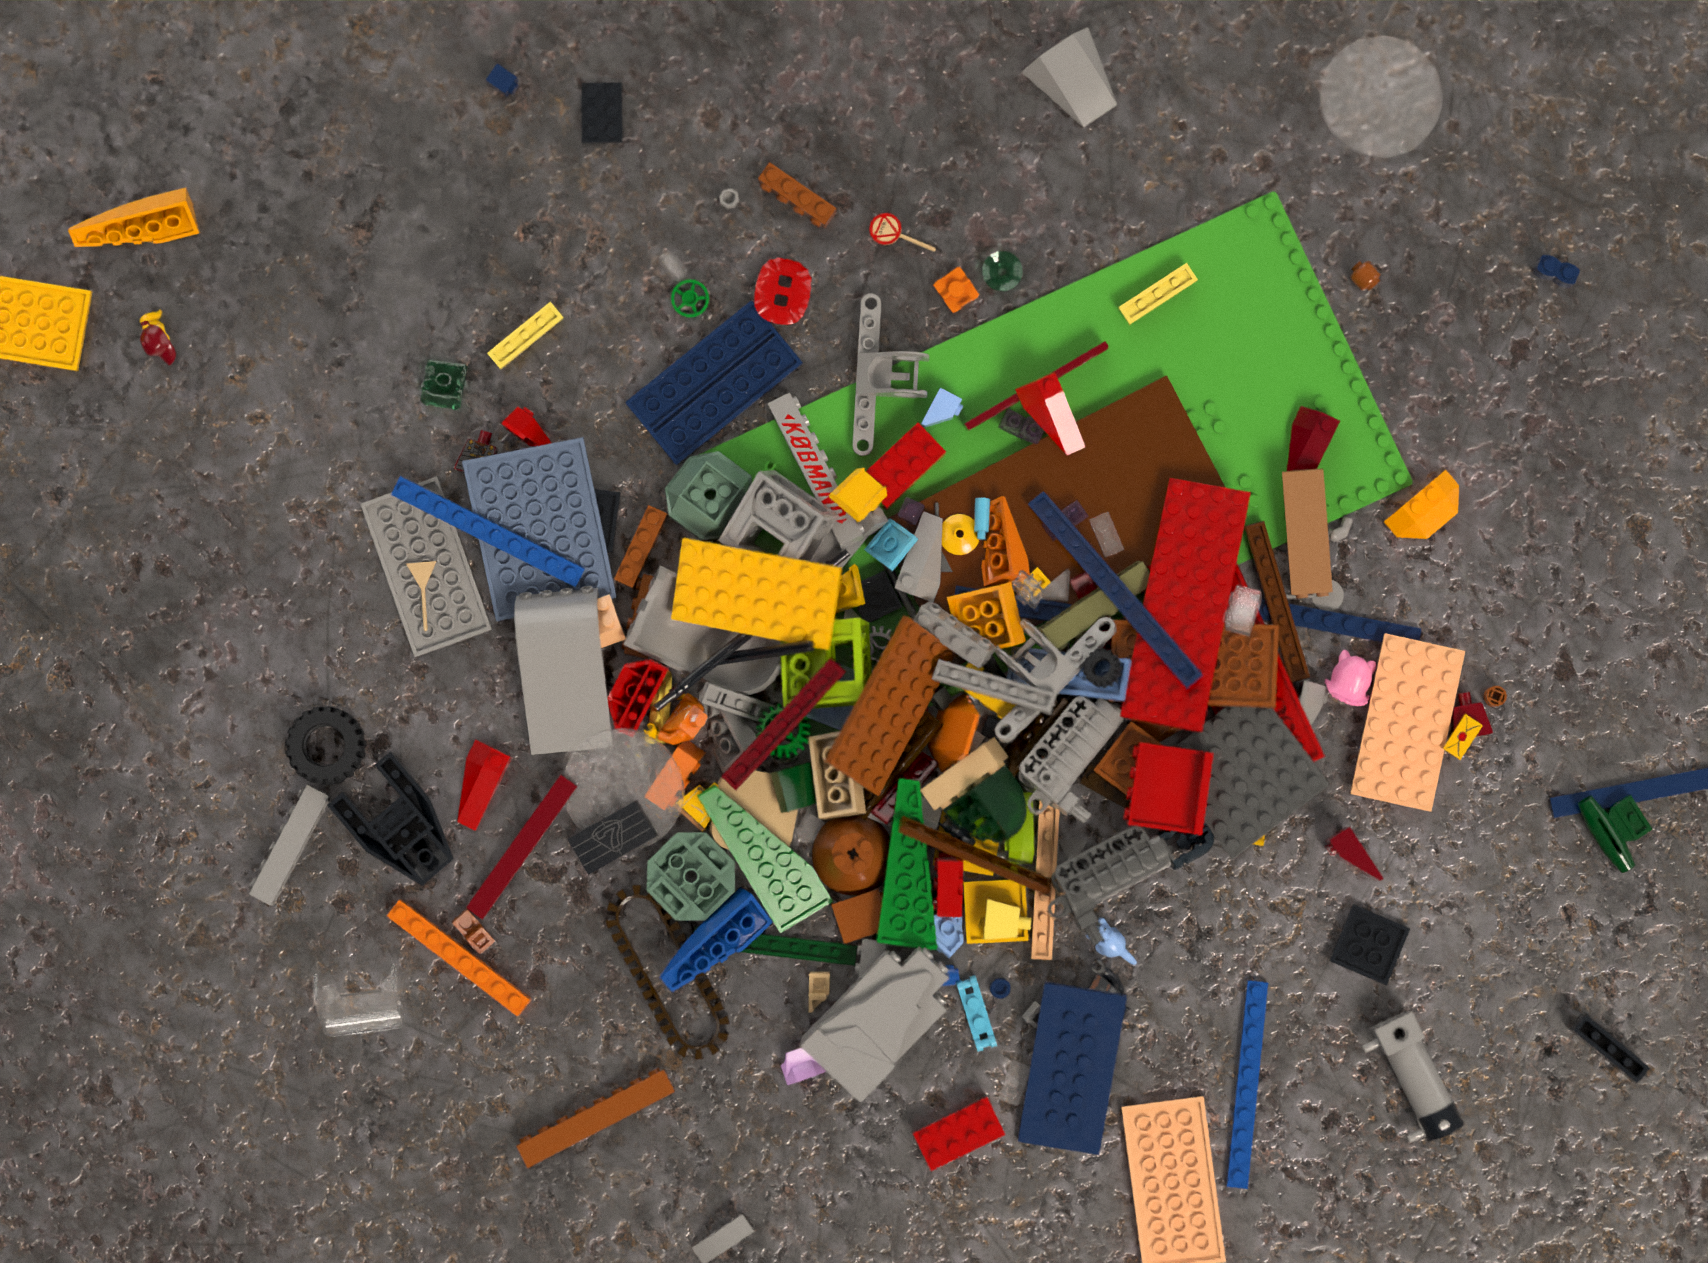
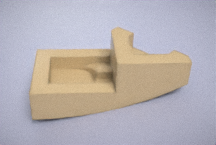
M809 971L808 1013H812L830 994V972Z

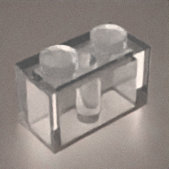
M1237 585L1235 592H1231L1229 598L1230 608L1225 610L1223 615L1227 631L1250 636L1262 601L1261 591Z

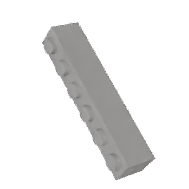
M311 785L301 788L297 795V798H299L298 803L290 808L287 815L290 818L286 824L283 823L278 831L280 836L277 842L274 841L268 850L270 855L267 861L263 860L258 869L261 871L258 878H254L249 886L251 890L249 895L270 906L275 905L332 796Z

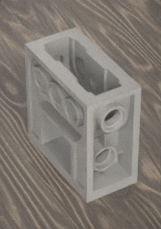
M775 470L759 471L718 541L726 546L767 553L755 544L760 532L764 529L784 543L779 556L812 562L839 515Z

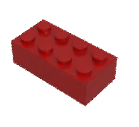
M919 422L866 471L883 487L886 486L887 496L880 503L886 510L946 455V451Z
M987 1096L913 1132L931 1171L1006 1135Z

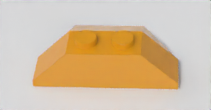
M1447 470L1443 471L1387 518L1384 524L1396 538L1428 539L1458 513L1459 484Z

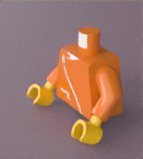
M684 692L677 699H682V701L674 709L660 732L657 731L653 723L647 724L650 731L644 730L646 737L650 740L658 737V740L671 745H678L681 742L692 740L700 728L705 725L708 717L704 713L702 703L696 697Z

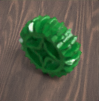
M777 704L776 710L770 706L771 712L769 714L763 711L765 719H758L762 724L756 726L758 731L762 732L784 709L781 704ZM805 716L799 723V733L796 738L792 734V730L789 733L790 736L784 739L791 743L778 745L770 755L773 757L777 753L778 758H782L783 753H785L786 757L790 758V752L798 755L796 749L800 748L803 751L802 743H809V740L805 737L811 736V732L808 731L811 728V724L806 723L809 718Z

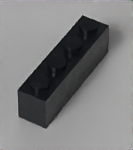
M1581 1014L1569 1028L1574 1035L1631 1082L1638 1084L1649 1071L1650 1067L1586 1014Z

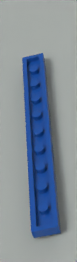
M402 476L399 477L391 493L392 496L574 587L577 586L585 570L584 567Z
M1247 980L1227 1187L1248 1189L1268 982Z

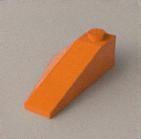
M1004 496L990 501L989 532L987 534V541H984L983 548H986L985 560H982L981 565L983 582L986 587L1008 582L1017 583L1030 577L1028 557Z

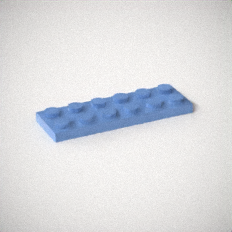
M1012 646L1011 657L1021 647ZM1030 648L1028 651L1039 661L1048 654L1042 649ZM1024 657L1018 661L1028 673L1035 668ZM1118 658L1123 667V670L1120 671L1122 675L1117 678L1119 681L1117 683L1114 682L1111 687L1099 688L1091 684L1086 679L1085 674H1083V667L1058 694L1125 701L1132 661L1130 659ZM1105 660L1099 662L1095 668L1096 675L1100 677L1106 675L1110 670V663ZM1008 668V680L1029 685Z

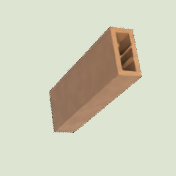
M1323 468L1282 471L1291 595H1296V598H1307L1308 594L1316 593V597L1329 596V592H1333Z

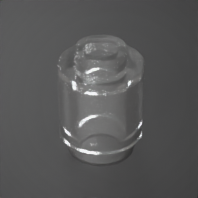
M669 251L660 257V266L671 281L676 280L679 282L687 276L686 272L688 269L676 253L674 254L673 251Z

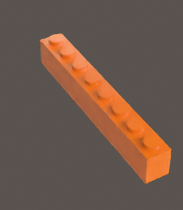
M398 900L388 913L387 917L516 1016H520L532 1000L404 900Z

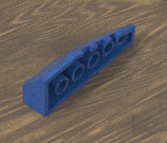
M740 887L687 939L664 969L660 979L671 992L692 981L695 978L694 976L701 972L709 971L711 966L718 962L726 961L727 957L735 952L739 953L744 950L773 921L754 896Z

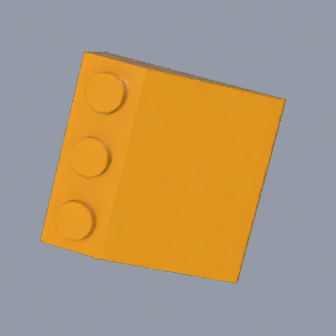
M1011 582L947 597L951 615L972 628L980 636L988 639L995 647L999 646L1001 649L1026 642L1023 629L1019 624L1021 620Z

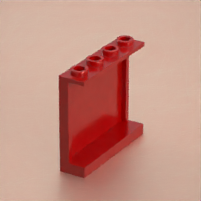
M1138 742L1137 746L1133 747L1132 758H1135V766H1131L1129 779L1133 780L1132 787L1127 789L1126 799L1130 801L1129 808L1125 807L1123 819L1127 820L1126 824L1202 835L1214 753Z

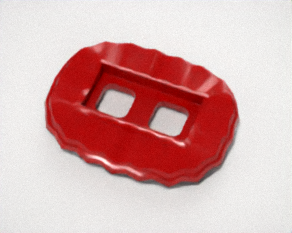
M779 257L768 260L762 266L756 282L754 305L757 313L763 319L775 324L790 325L798 322L804 316L810 299L812 278L808 269L800 262L792 261L791 259ZM779 276L790 277L792 279L791 287L779 286ZM775 295L786 296L788 298L787 306L775 305Z

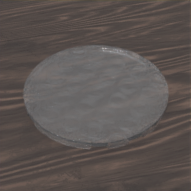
M1378 36L1358 40L1337 54L1324 74L1320 89V105L1328 128L1344 146L1365 156L1384 158L1397 156L1412 150L1430 134L1440 115L1442 91L1438 73L1422 51L1404 40L1388 36Z
M626 728L605 730L584 741L570 757L564 772V776L578 786L566 803V808L579 830L583 831L638 800L658 836L633 850L647 847L666 835L679 817L684 801L683 777L679 766H677L669 750L661 742L656 741L648 734Z

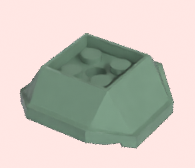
M719 451L690 456L665 488L669 517L701 541L718 540L751 486V475ZM707 491H713L716 497L709 500L704 494Z
M677 832L647 861V891L675 920H706L735 892V862L707 833ZM690 870L697 873V879L692 883L686 880V873Z

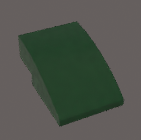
M811 761L771 773L781 813L794 811L817 803Z

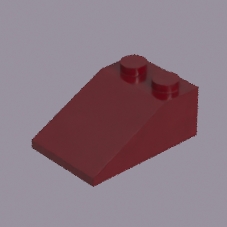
M1344 827L1324 840L1327 844L1324 847L1330 856H1335L1336 859L1374 881H1382L1384 879L1351 827Z

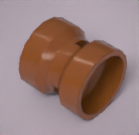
M1501 686L1489 687L1483 694L1484 702L1490 707L1504 704L1507 698L1506 691Z

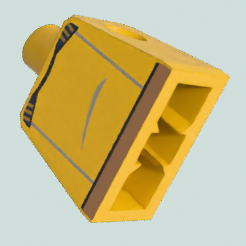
M699 785L673 806L703 832L710 823L711 818L697 797L698 794L705 791Z

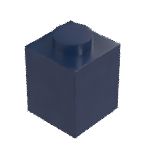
M499 64L495 65L486 78L487 84L505 97H508L509 94L513 95L519 87V84H517L519 82L518 78Z

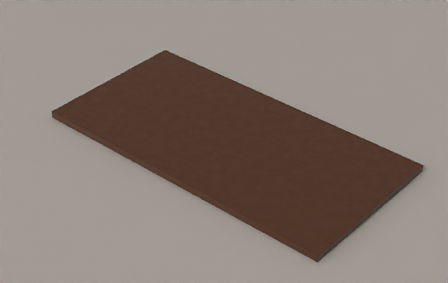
M1166 375L1076 421L1085 448L1066 455L1050 436H1047L889 518L915 535L923 511L935 516L936 502L939 503V517L943 519V523L948 517L956 514L967 515L974 520L975 498H988L992 501L1004 496L1028 557L1030 573L1038 567L1051 582L1036 597L1022 581L1012 583L1014 595L1074 604L1078 601V598L1069 580L1085 571L1028 506V503L1044 491L1063 514L1077 507L1078 512L1068 520L1117 575L1136 561H1143L1147 569L1152 564L1169 478L1225 487ZM958 530L956 536L958 538L963 537V531ZM988 532L985 533V540H979L976 548L968 554L955 555L945 550L943 546L941 548L952 572H941L940 585L933 603L949 614L951 612L947 597L954 596L956 586L974 589L986 588L983 582L981 565L982 560H985L986 548H983L984 541H987ZM907 554L897 565L900 571L902 569ZM913 595L919 608L929 602ZM1020 617V620L1024 619L1034 627L1045 622ZM956 653L951 663L961 665L967 662V660Z

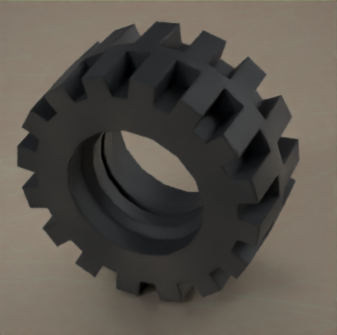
M1096 649L1094 653H1089V658H1085L1086 663H1083V674H1085L1086 679L1091 684L1099 688H1107V686L1111 687L1114 682L1117 683L1119 681L1117 678L1121 677L1122 673L1120 671L1123 670V667L1121 666V661L1114 653L1106 649ZM1101 661H1108L1110 663L1109 672L1104 676H1097L1095 673L1096 665Z

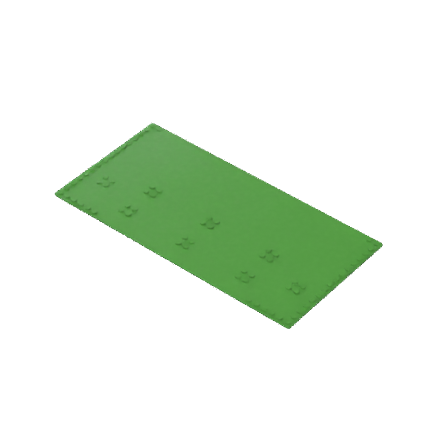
M1276 192L1268 193L921 352L929 354V361H919L917 390L927 391V398L876 396L873 449L867 456H859L853 450L856 383L798 409L801 416L806 415L810 423L808 429L810 433L814 432L819 441L816 445L819 451L824 450L828 458L826 464L828 468L832 467L837 476L835 482L839 486L856 469L864 468L867 471L916 423L919 422L921 425L940 388L962 399L960 404L963 405L959 416L954 415L952 420L924 428L946 451V455L888 510L879 504L885 516L889 518L1049 436L1029 413L1023 409L1020 401L970 431H966L964 423L1016 394V388L1057 370L1106 341L1109 346L1108 350L1058 379L1075 422L1167 375L1225 487L1251 492L1245 526L1264 521L1272 549L1287 543L1282 471H1286L1291 426L1300 406L1323 412L1340 420L1317 468H1323L1327 524L1402 490L1413 483ZM1187 263L1198 281L1129 325L1118 307ZM901 361L892 366V372L910 373V381L891 380V388L913 390L915 362ZM775 420L700 453L706 454L719 451L750 474L752 482L759 471H765L764 467L767 461L777 463L781 466L779 474L814 497ZM861 440L857 443V448L860 451H866L869 448V444L867 441ZM707 491L704 496L712 500L716 497V494L713 491ZM762 529L755 541L757 546L773 555H779L784 546L782 541ZM879 530L866 539L849 562L842 568L841 576L849 571V568L854 564L858 566L861 581L884 571L881 562L864 550ZM1245 530L1243 531L1238 565L1253 558ZM896 566L894 571L897 577H899L900 570L898 566ZM894 586L893 589L902 608L869 623L870 633H872V626H875L876 632H879L880 626H883V633L886 634L887 630L891 629L889 636L892 637L903 615L910 618ZM907 593L912 605L918 613L920 608L917 602L915 601L913 595ZM1139 593L1135 596L1142 605L1146 593ZM857 607L852 608L854 612L862 619ZM1118 610L1111 618L1112 620H1119L1124 618V616ZM845 611L836 613L834 620L844 619ZM1046 621L1043 622V623H1041V624H1039V625H1037V626H1035V628H1036V629L1039 628L1040 626H1042L1043 624H1045ZM1024 632L1025 640L1027 642L1031 637ZM881 637L873 638L880 647L886 646L889 643L888 640ZM1026 642L1021 643V644H1018V645H1015V646H1016V647H1022ZM1036 643L1031 647L1033 649H1042ZM853 644L835 646L836 662L854 669L852 666L854 660L850 659V656L854 655V652L850 651ZM872 644L874 654L871 657L880 659L883 651L875 648ZM1012 646L1001 648V650L1011 656ZM994 651L993 657L1002 672H1007L1008 667L998 658ZM871 661L872 670H874L877 662ZM968 661L961 664L960 666H965L968 663ZM941 682L939 684L940 686H944L945 688L949 686L948 684H944ZM959 690L955 694L951 695V697L963 692L964 690ZM931 701L929 702L928 707L933 706V703ZM812 719L806 722L811 724L809 729L811 736L841 731Z

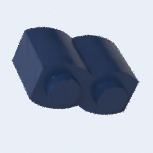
M1542 255L1537 260L1533 270V274L1538 278L1552 280L1556 285L1563 288H1571L1576 283L1580 269L1575 265L1561 263L1557 258L1550 255Z

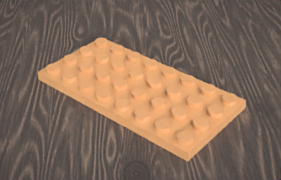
M1386 633L1383 635L1350 794L1424 811H1432L1444 755L1442 748L1446 744L1465 651Z
M1204 1096L1122 1106L1142 1263L1226 1262Z

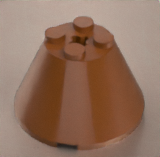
M859 815L831 819L820 829L813 843L812 861L815 871L826 886L838 893L845 895L868 893L884 882L890 836L879 822L868 817L866 820ZM855 848L859 856L851 860L847 851Z

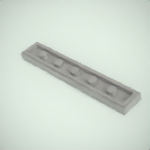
M938 659L932 677L937 682L1050 715L1057 694L940 659Z

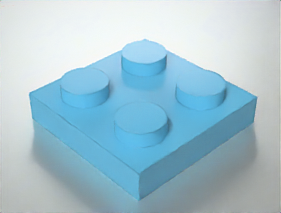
M889 518L888 522L880 529L864 550L893 571L918 541V538Z

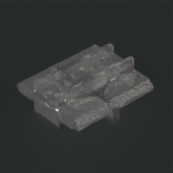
M1021 570L1012 582L1013 590L1017 593L1015 598L1024 606L1028 603L1033 609H1036L1045 593L1044 589L1040 586L1042 582H1037L1033 578V573L1029 576L1025 571Z

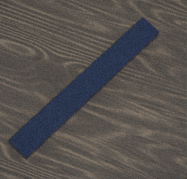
M1708 768L1549 798L1553 818L1581 813L1578 803L1588 796H1592L1605 809L1612 807L1613 804L1627 795H1631L1635 802H1642L1708 789Z

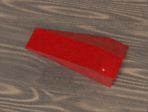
M1051 372L1015 389L1023 409L1029 413L1066 455L1085 448L1055 372Z
M517 407L501 423L506 430L530 447L552 443L537 421L532 417L534 413L526 407L523 409Z
M476 739L466 757L457 819L458 823L474 831L477 830L512 760V757Z

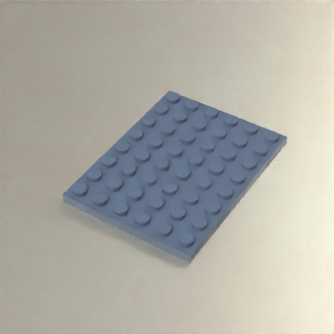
M584 437L462 461L474 513L585 568L577 586L574 587L479 539L496 621L515 618L516 596L524 592L540 594L544 590L560 592L564 588L580 590L581 587L592 586L593 588H598V598L609 594L611 599L617 598Z

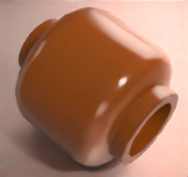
M1359 261L1351 268L1353 273L1350 278L1361 291L1366 289L1370 291L1381 281L1379 279L1380 271L1370 261L1364 263Z

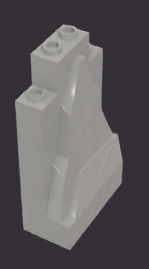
M918 946L903 963L900 962L902 959L894 951L890 953L886 950L801 1038L800 1047L860 1103L892 1071L895 1063L947 1010V1005L945 1004L947 1001L939 993L937 995L934 993L949 979V969L942 962L937 963L933 959L934 955L927 948L922 949Z

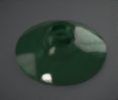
M1007 251L992 253L986 258L982 267V276L985 283L993 290L1001 292L1015 288L1023 274L1020 260L1014 254ZM1000 269H1004L1006 271V274L1004 276H1000L998 274V271Z

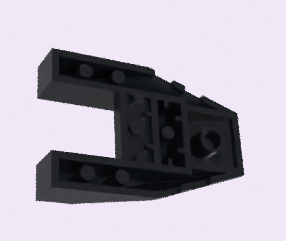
M389 752L375 766L401 797L372 821L366 817L346 792L339 794L327 806L367 853L423 886L451 863L454 857L431 799L393 752Z

